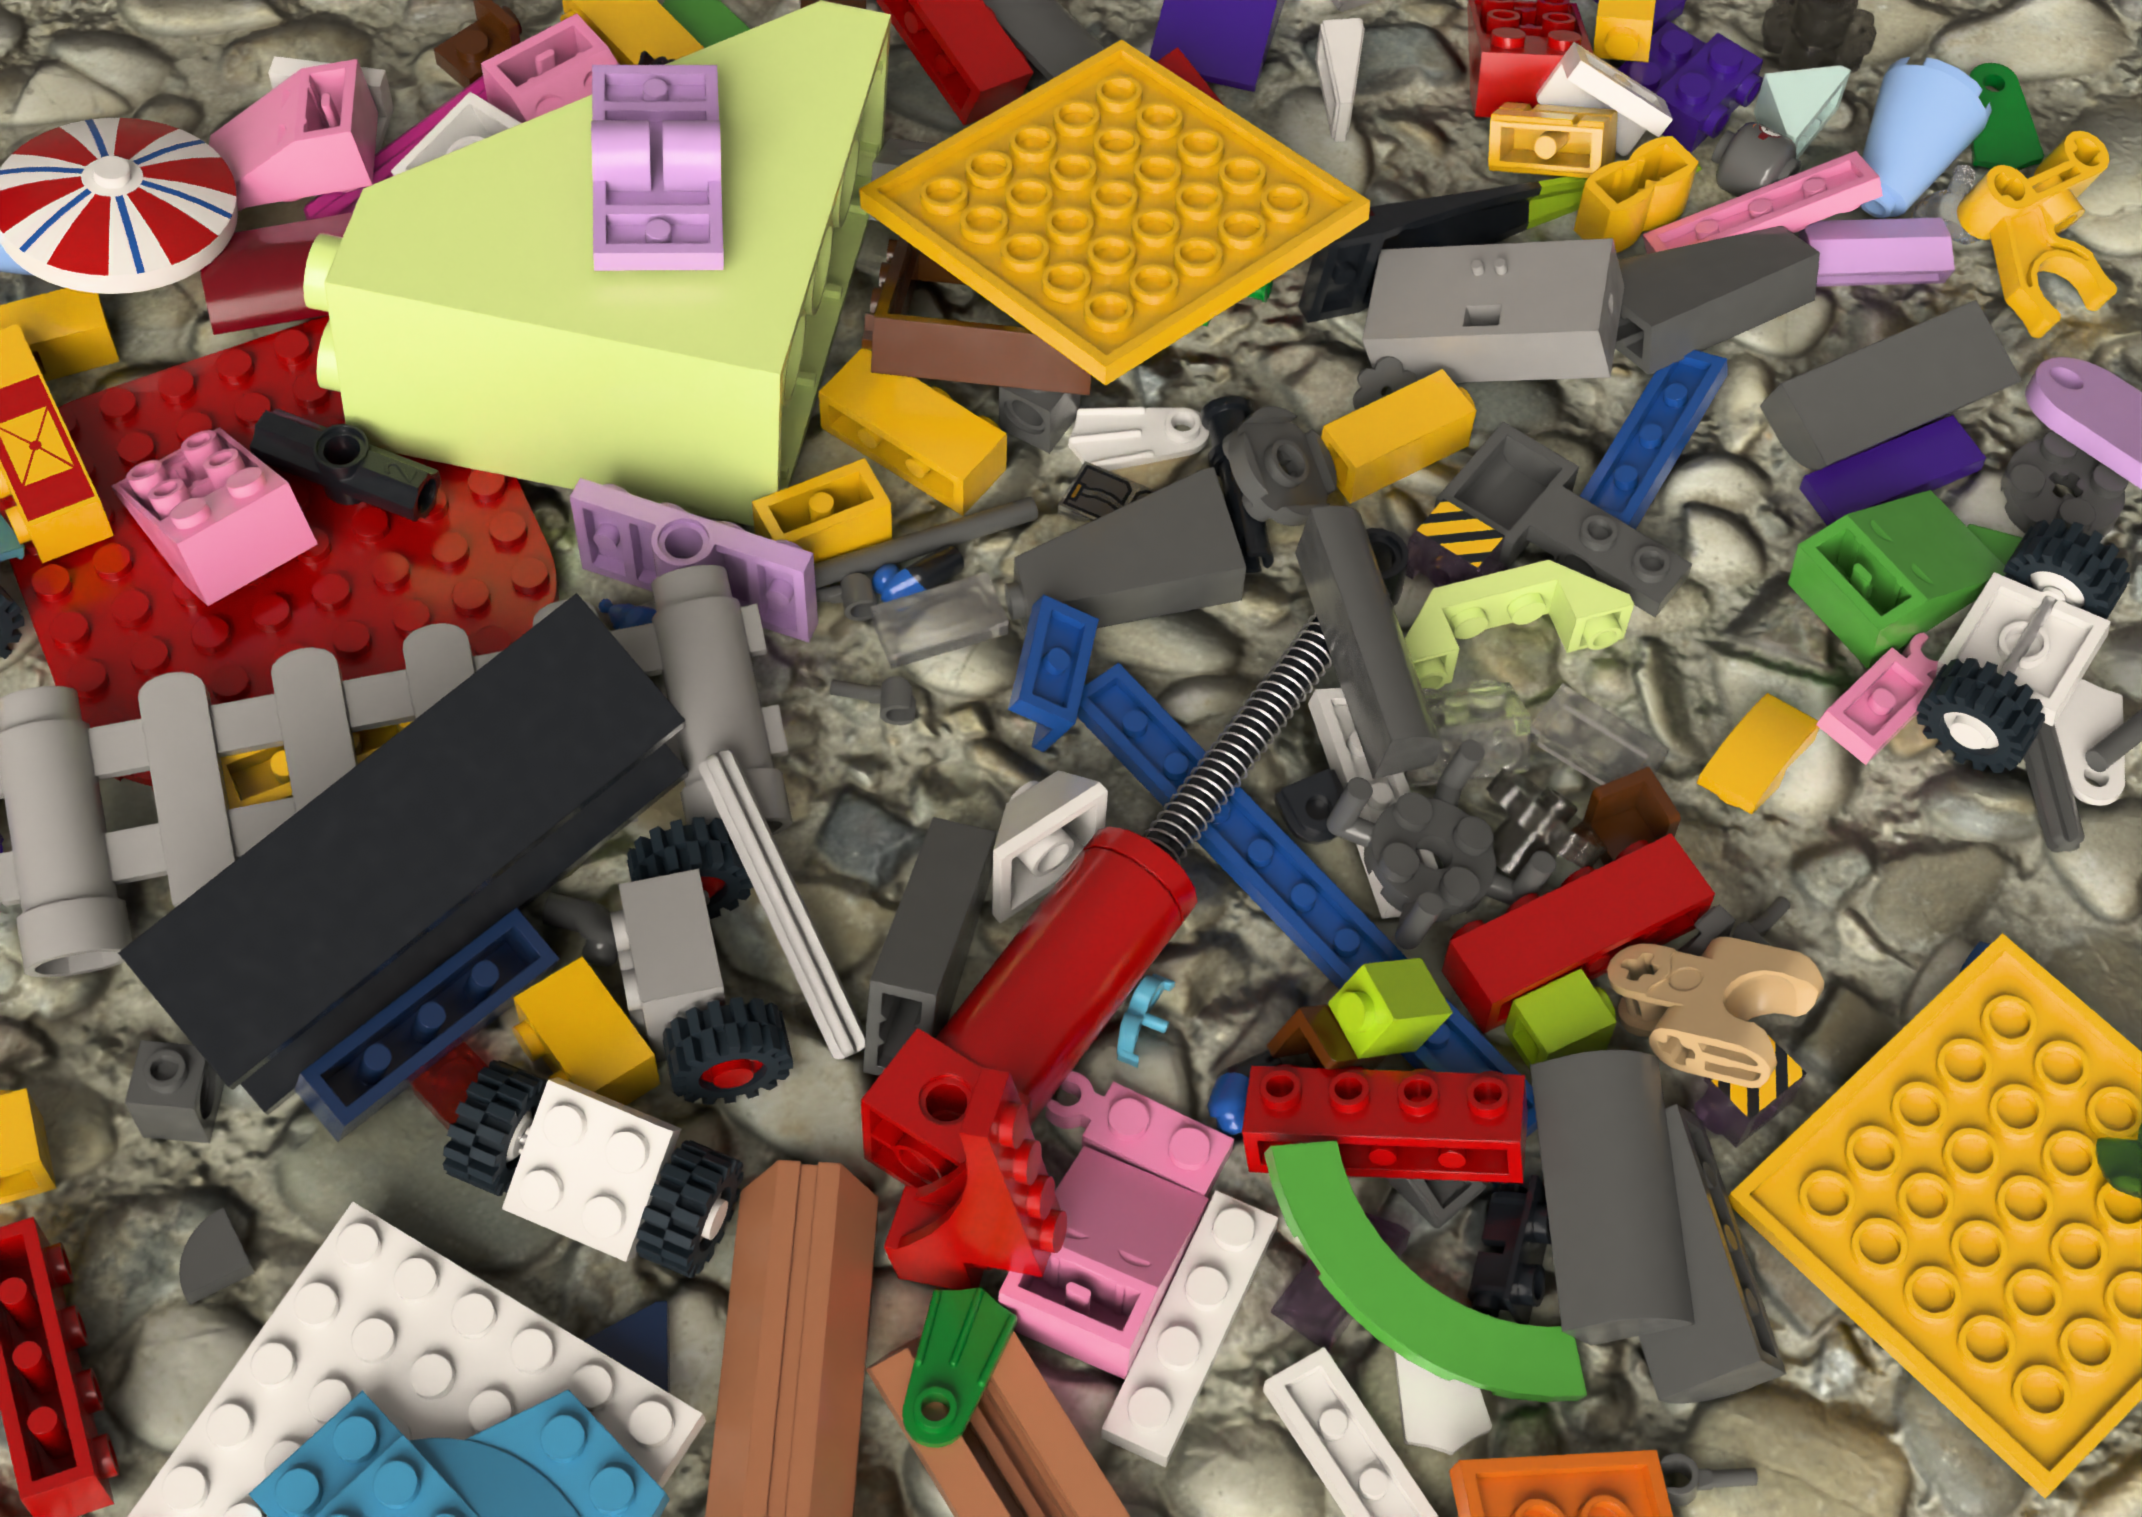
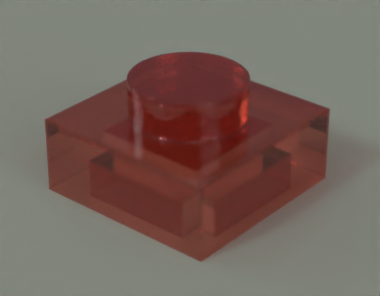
M463 1042L411 1082L414 1095L449 1130L450 1124L456 1123L459 1116L455 1111L460 1101L465 1103L468 1097L467 1088L472 1081L477 1083L478 1073L484 1066L487 1068L488 1066Z

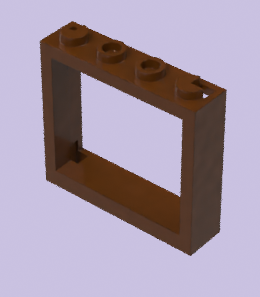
M900 236L898 240L889 239L886 262L881 263L878 287H874L872 291L870 313H865L862 349L872 350L871 373L1090 395L1093 376L1025 327L907 315L917 280L966 284Z

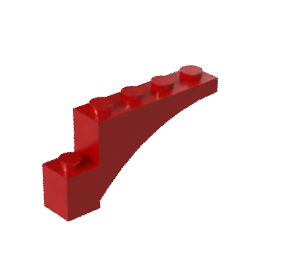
M982 1067L959 1131L966 1160L954 1171L930 1184L919 1188L906 1185L904 1187L884 1244V1249L899 1279L954 1290L978 1288L984 1270H991L992 1268L1043 1277L1050 1253H1058L1064 1243L1067 1230V1214L1060 1208L1054 1192V1179L1052 1176H1048L1041 1157V1144L1038 1140H1035L1029 1125L1027 1106L1021 1103L1010 1072Z

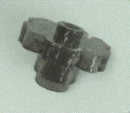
M1775 0L1774 7L1766 10L1761 26L1763 47L1768 52L1780 54L1778 63L1781 68L1787 71L1842 65L1850 69V73H1854L1860 69L1864 55L1869 54L1872 50L1877 34L1873 26L1874 16L1869 11L1857 9L1858 0Z
M1504 768L1498 772L1486 787L1490 797L1506 809L1508 814L1493 833L1494 843L1492 847L1496 865L1513 879L1517 878L1531 856L1537 851H1545L1551 854L1554 859L1560 855L1580 868H1584L1585 866L1593 867L1607 850L1603 840L1587 828L1584 821L1575 815L1578 811L1577 807L1552 787L1547 786L1543 791L1528 778L1512 769L1508 771Z

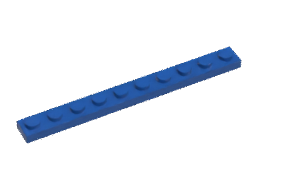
M1119 662L1084 686L1077 717L1164 807L1166 803L1171 802L1172 795L1176 794L1179 786L1184 784L1185 778L1191 775L1192 769L1197 767L1199 760L1204 758L1206 751ZM1241 787L1234 788L1233 796H1227V804L1220 805V813L1213 814L1214 821L1207 823V830L1201 831V837L1196 841L1339 990L1363 964L1408 959ZM1445 996L1444 998L1453 1013L1417 1051L1400 1053L1415 1069L1457 1073L1497 1071L1504 1074L1521 1075ZM1525 1079L1528 1111L1526 1137H1528L1538 1128L1533 1086Z

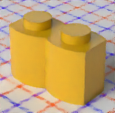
M1665 136L1642 144L1632 153L1629 160L1616 161L1602 166L1593 172L1584 184L1574 231L1583 240L1613 238L1616 253L1629 248L1639 239L1643 231H1652L1670 224L1682 215L1687 205L1699 161L1673 136Z

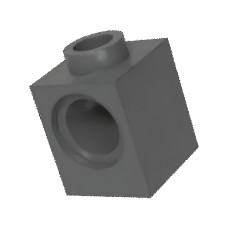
M999 386V427L1001 430L1050 454L1076 419L1077 410L1080 408L1081 395Z
M141 1040L125 1104L143 1138L210 1143L225 1082L194 1045Z

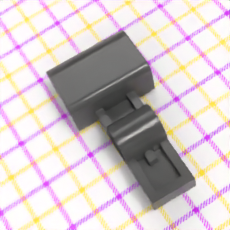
M1505 422L1501 423L1436 498L1434 509L1444 498L1505 535L1483 561L1484 564L1498 572L1507 570L1531 542L1553 555V562L1630 594L1635 606L1655 618L1686 581L1692 567V563L1575 494L1573 488L1579 466Z

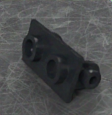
M1531 1175L1528 1191L1525 1187L1516 1183L1501 1184L1500 1191L1491 1195L1481 1239L1485 1246L1504 1247L1503 1254L1478 1251L1467 1294L1469 1300L1473 1302L1471 1309L1494 1318L1499 1316L1500 1310L1509 1311L1516 1323L1529 1325L1532 1308L1539 1307L1544 1297L1545 1271L1542 1264L1547 1244H1551L1545 1188L1538 1175Z

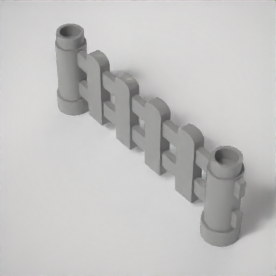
M697 565L665 573L654 579L651 583L657 612L651 619L652 623L610 632L648 677L663 675L667 699L685 719L686 726L669 739L666 744L688 770V777L684 779L685 787L680 792L686 825L692 824L693 817H704L706 825H709L714 818L721 819L698 766L706 757L719 751L730 749L736 755L772 835L778 834L788 829L793 823L783 773L779 769H775L773 758L788 755V747L779 704L762 707L752 662V657L767 654L758 604L741 606L740 602L732 597L727 569L722 566ZM567 600L553 602L540 609L534 616L533 627ZM584 601L598 617L594 606ZM446 623L430 624L413 631L404 640L403 653L406 669L343 681L340 666L332 653L325 649L314 647L300 648L279 657L272 665L271 676L275 694L216 705L211 704L210 693L201 678L185 672L166 673L147 681L139 690L138 701L141 719L90 728L88 723L82 721L78 692L73 688L64 686L34 687L12 692L1 697L0 799L4 798L12 851L0 853V899L5 907L21 904L22 914L16 917L24 973L32 977H61L90 973L124 963L125 961L118 952L129 945L132 939L126 902L118 898L116 885L168 875L172 905L176 908L357 766L353 732L414 721L502 651L472 657L468 636L462 628ZM284 746L293 797L229 809L220 757ZM150 771L159 823L107 833L99 780Z

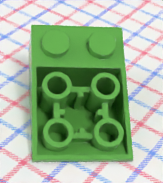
M1931 490L1846 514L1798 544L1788 585L1867 669H1870L1891 647L1898 651L1907 645L1915 635L1929 631L1977 600L1994 572L2005 576L2006 572H2003L2005 565Z

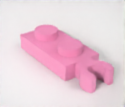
M1924 632L1915 635L1902 654L1891 647L1825 711L1816 725L1866 765L1919 713L1916 711L1918 704L1935 679L1938 661L1928 659L1921 651L1922 646L1929 637Z
M1071 1071L1062 1083L1061 1089L1075 1095L1079 1101L1072 1106H1064L1050 1099L1046 1105L1045 1117L1053 1125L1064 1129H1073L1079 1126L1086 1129L1082 1135V1147H1089L1205 1197H1208L1233 1150L1234 1138L1114 1081L1106 1095L1102 1096L1094 1092L1091 1082L1084 1075Z

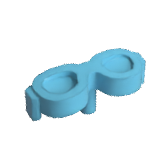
M1153 974L1152 976L1146 975L1138 984L1121 1022L1116 1053L1118 1054L1117 1060L1138 1068L1139 1055L1134 1054V1050L1142 1025L1164 1034L1167 1032L1170 1022L1149 1014L1164 990L1170 992L1175 987V981Z

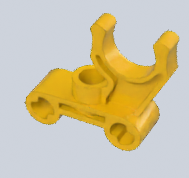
M2080 130L2071 132L2036 168L2034 176L2028 179L2011 166H1994L1959 202L1957 207V218L1961 226L1970 235L1977 239L1991 240L2005 302L2015 311L2026 326L2028 333L2034 338H2042L2061 319L2060 312L2044 297L2039 287L2038 272L2055 273L2068 280L2077 289L2085 307L2090 311L2099 310L2117 292L2116 285L2103 272L2090 250L2075 241L2058 236V234L2073 225L2085 213V209L2077 198L2108 167L2110 161L2105 145L2089 132Z

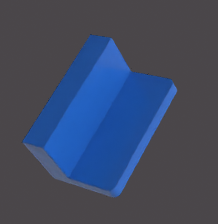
M1044 594L1032 605L1008 710L1037 722L1032 748L1041 752H1045L1076 723L1099 621L1096 617Z

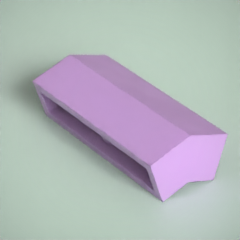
M1942 218L1824 220L1812 223L1799 231L1798 237L1820 252L1816 287L1945 283L1955 271L1952 238Z

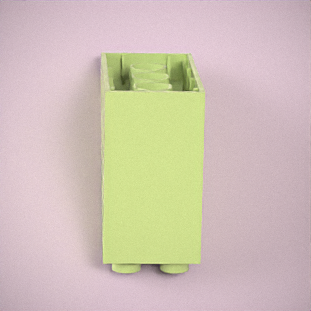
M820 0L665 64L717 65L721 137L724 270L594 271L591 143L592 95L363 188L343 237L320 233L311 246L304 275L305 304L308 308L329 312L330 318L324 329L318 351L317 381L319 387L341 392L345 424L361 429L367 436L369 444L392 453L573 490L580 478L601 485L614 484L625 489L628 493L657 503L669 502L676 504L691 514L754 526L752 501L788 488L791 485L868 227L869 214L860 208L859 188L871 182L873 161L884 146L891 14Z

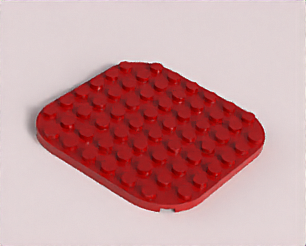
M325 316L78 398L57 407L100 498L114 536L45 563L41 562L31 540L23 543L25 546L23 559L15 557L9 559L55 685L70 687L78 692L82 721L88 723L90 728L141 719L138 701L139 690L147 681L166 673L185 672L201 678L210 693L211 704L216 705L275 694L271 676L272 665L279 657L300 648L314 647L325 649L332 653L340 666L343 681L406 669L403 653L404 640L413 631L430 624L446 623L462 628L468 636L472 657L503 651L533 627L534 616L540 609L550 603L559 601V584L552 553L517 478L397 454L434 468L440 473L441 485L438 489L435 506L426 519L419 518L415 522L366 502L353 505L335 503L327 497L322 485L266 464L289 483L318 545L207 606L185 586L117 497L111 486L125 479L127 473L136 465L145 461L160 460L180 449L181 444L188 437L201 431H213L221 428L250 451L255 424L265 410L273 412L277 408L327 428L332 425L345 424L341 392L320 388L317 381L319 346L324 329L330 320L329 316ZM12 495L0 499V514L11 528L12 526L5 510L16 506ZM150 771L115 777L119 781L126 778L133 782L151 786L153 790Z

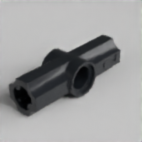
M277 408L273 412L265 410L255 424V432L250 444V451L265 464L322 485L327 497L335 503L353 505L366 502L415 522L419 518L426 519L436 504V496L441 485V477L438 470L369 444L365 433L356 426L338 424L327 428Z

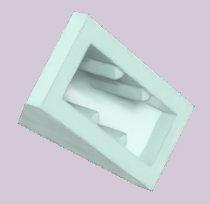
M1839 65L1765 73L1754 109L1757 122L1791 139L1796 145V159H1799L1839 109L1851 70Z

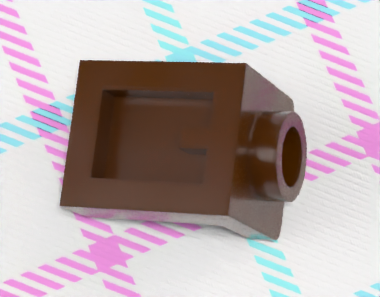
M473 0L477 21L434 48L436 64L464 88L483 75L482 62L521 43L522 27L518 18L508 7H500L493 0Z

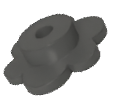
M1390 356L1382 357L1376 362L1374 369L1365 368L1359 372L1357 381L1361 388L1353 396V406L1355 410L1416 382L1417 377L1411 371H1403V365L1397 358ZM1387 386V391L1381 394L1383 387Z

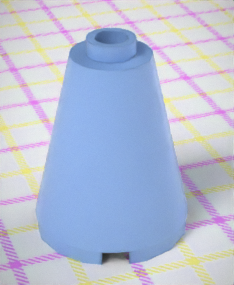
M1910 57L1900 58L1889 66L1882 79L1862 158L1879 175L1883 195L1861 204V208L1869 215L1876 218L1903 215L1984 130L1992 111L1990 102L1984 108L1978 98L1983 89L1974 79L1959 68L1941 60L1927 57L1922 66L1906 65Z

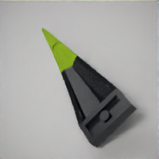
M1699 163L1696 169V173L1702 170ZM1562 177L1371 206L1369 220L1313 254L1298 307L1307 323L1359 313L1369 307L1378 259L1382 249L1495 244L1527 229L1577 211L1584 184L1588 178Z

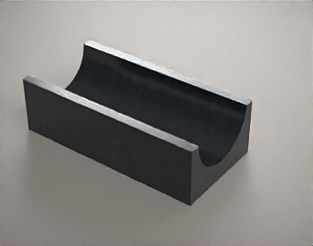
M576 593L118 952V954L225 1084L232 1090L241 1084L262 1111L269 1115L296 1093L295 1087L303 1070L516 907L519 911H522L688 777V770L666 744L669 739L686 726L685 719Z

